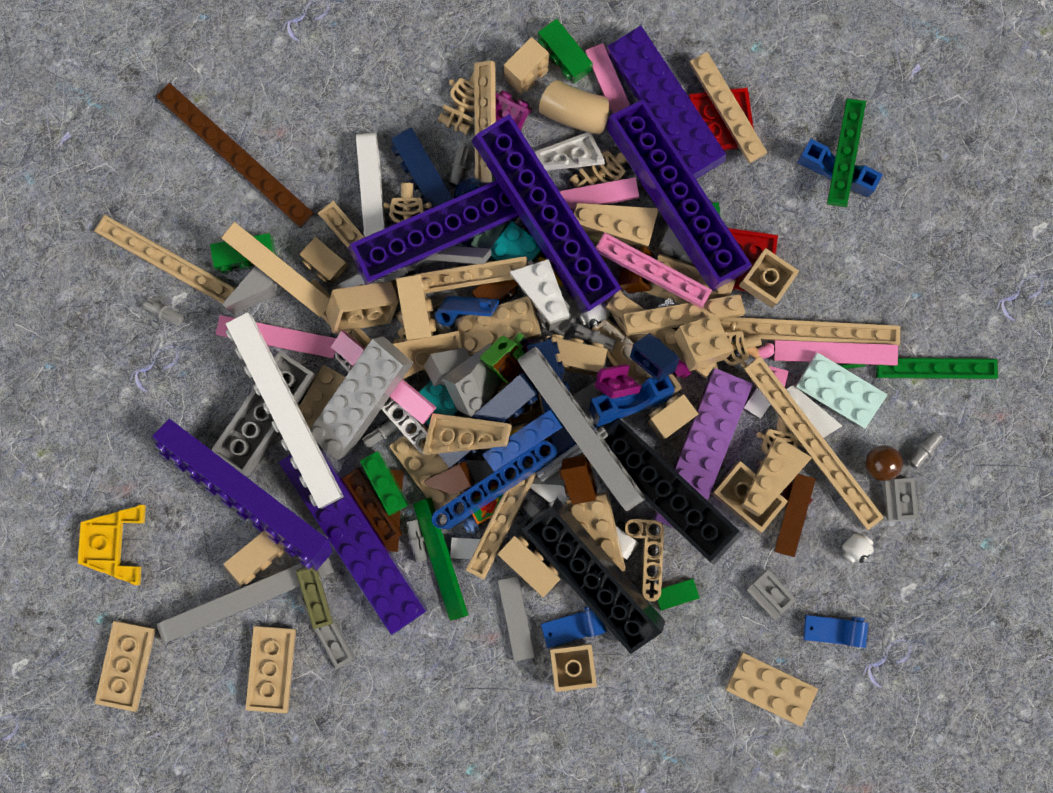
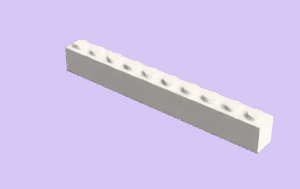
M247 312L226 323L228 328L226 334L231 342H235L237 346L235 351L240 360L244 359L247 365L244 369L249 378L253 377L256 383L253 387L258 396L262 395L265 401L262 405L267 414L271 413L274 419L272 425L277 433H281L283 437L281 443L286 451H290L292 458H290L291 463L295 469H299L302 475L299 477L302 485L310 490L311 495H309L313 506H318V508L322 509L343 498L344 496L253 316Z

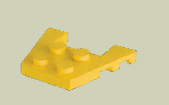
M138 505L81 522L78 564L114 576V578L127 581L130 584L140 585L142 566L120 565L123 523H145L146 505Z

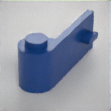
M447 296L435 313V318L439 324L450 326L458 314L492 317L499 304V300Z
M589 606L584 607L582 612L540 624L547 648L607 632L604 623Z
M805 615L803 640L866 648L869 623L864 622L865 618L852 616V620Z

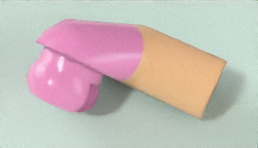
M766 343L765 346L760 348L752 347L747 350L748 354L755 359L759 356L765 359L774 354L775 347L771 343Z

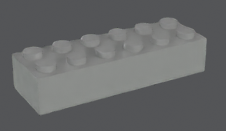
M384 336L373 338L311 427L310 431L316 442L336 460L348 456L414 362Z
M279 351L274 359L298 405L317 375ZM255 389L251 391L212 448L214 453L245 476L251 474L278 434L272 425L274 419L271 413L267 414L262 405L265 402L262 395L258 396Z

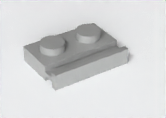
M914 478L883 481L886 520L918 519Z
M768 569L745 589L773 620H776L796 601L791 593Z

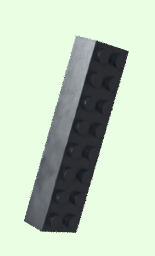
M620 418L607 430L608 436L604 439L638 486L645 500L710 563L715 564L743 533Z
M558 497L527 520L522 528L524 534L630 654L663 632L666 622L663 617L644 598L642 593Z

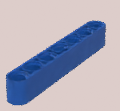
M548 441L539 442L438 509L432 515L433 525L439 529H451L552 462L557 456V448ZM549 446L550 454L543 456V448ZM528 458H532V466L526 468L525 461ZM514 469L516 475L513 479L509 480L508 473ZM497 480L498 488L492 491L491 484ZM477 492L481 493L479 502L474 501V495ZM462 503L464 505V510L462 513L459 514L457 512V507L459 504ZM443 515H446L447 522L442 525L440 519Z

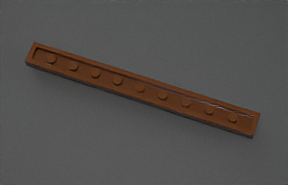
M170 82L156 96L159 101L297 226L302 228L314 215L305 204Z

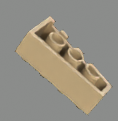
M577 203L572 212L586 234L601 238L605 232L638 250L641 246L646 248L649 246L658 208Z
M264 531L223 564L225 570L240 587L250 583L258 572L268 568L274 558L277 556L281 557L286 553L283 550L285 547L280 543L275 545L267 538L268 534Z

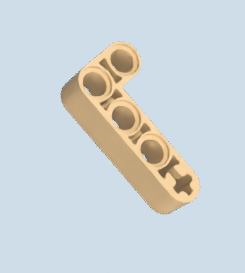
M631 519L624 524V532L632 538H643L641 593L646 600L656 601L661 596L664 526L656 520ZM632 522L636 523L639 527L636 534H631L628 531V526ZM651 524L658 525L659 532L657 535L653 536L649 533L648 529ZM651 544H655L658 547V553L655 556L648 554V547ZM650 565H654L657 568V574L652 577L647 574V568ZM646 579L657 580V583L652 582V588L656 590V594L653 593L652 597L646 593V590L650 589V583L646 582Z

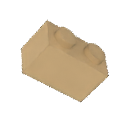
M314 237L299 254L303 258L302 263L308 269L314 268L318 271L317 276L325 283L329 281L333 284L348 267L346 262L317 237Z

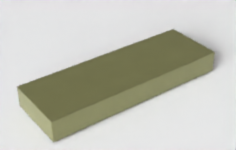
M305 567L296 569L312 628L317 629L333 624L334 621L319 571H315L312 568L308 570Z

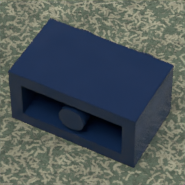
M651 333L634 343L630 358L658 382H661L676 371L680 358Z

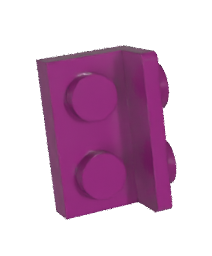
M504 90L495 92L496 121L510 114L521 131L529 113L532 112V108L528 107L529 103L521 99L517 101L511 98L512 95Z
M627 364L600 369L594 386L611 399L636 394L641 389L640 384L636 383L632 377L627 376L630 368Z

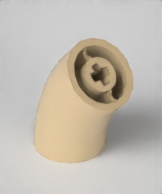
M555 80L544 91L539 104V112L541 115L565 126L599 135L603 132L607 122L609 102L606 96L589 93Z

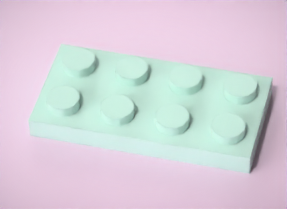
M818 352L795 385L798 389L863 428L867 427L888 395Z

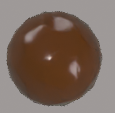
M881 445L873 448L867 454L865 464L868 473L874 479L889 481L900 474L903 467V459L895 448Z

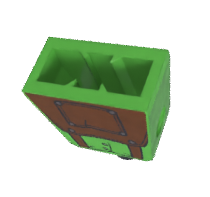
M518 333L513 340L501 336L480 356V359L499 378L509 384L518 376L522 369L518 358L525 354L522 348L528 339L521 333Z

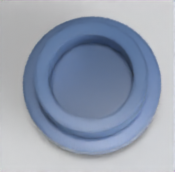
M472 515L465 519L466 521L463 522L467 533L472 532L475 535L480 529Z

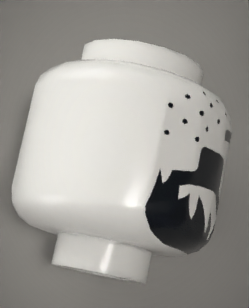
M602 302L588 312L579 314L582 324H587L589 328L593 329L603 320H608L610 313L605 309L607 306L605 302Z
M854 533L842 546L845 552L843 556L851 563L855 561L863 563L873 553L874 548L872 545L874 543L865 534Z

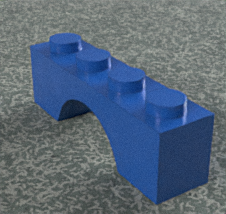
M810 138L797 163L831 180L835 156L830 152L829 147ZM855 165L851 190L868 198L875 191L883 174L866 165Z
M668 376L661 382L651 377L641 385L639 393L613 399L604 394L591 399L589 411L596 426L599 427L618 418L621 419L665 403L672 398L675 389Z
M549 409L509 436L507 446L490 448L482 455L495 472L561 429L564 425L553 410Z

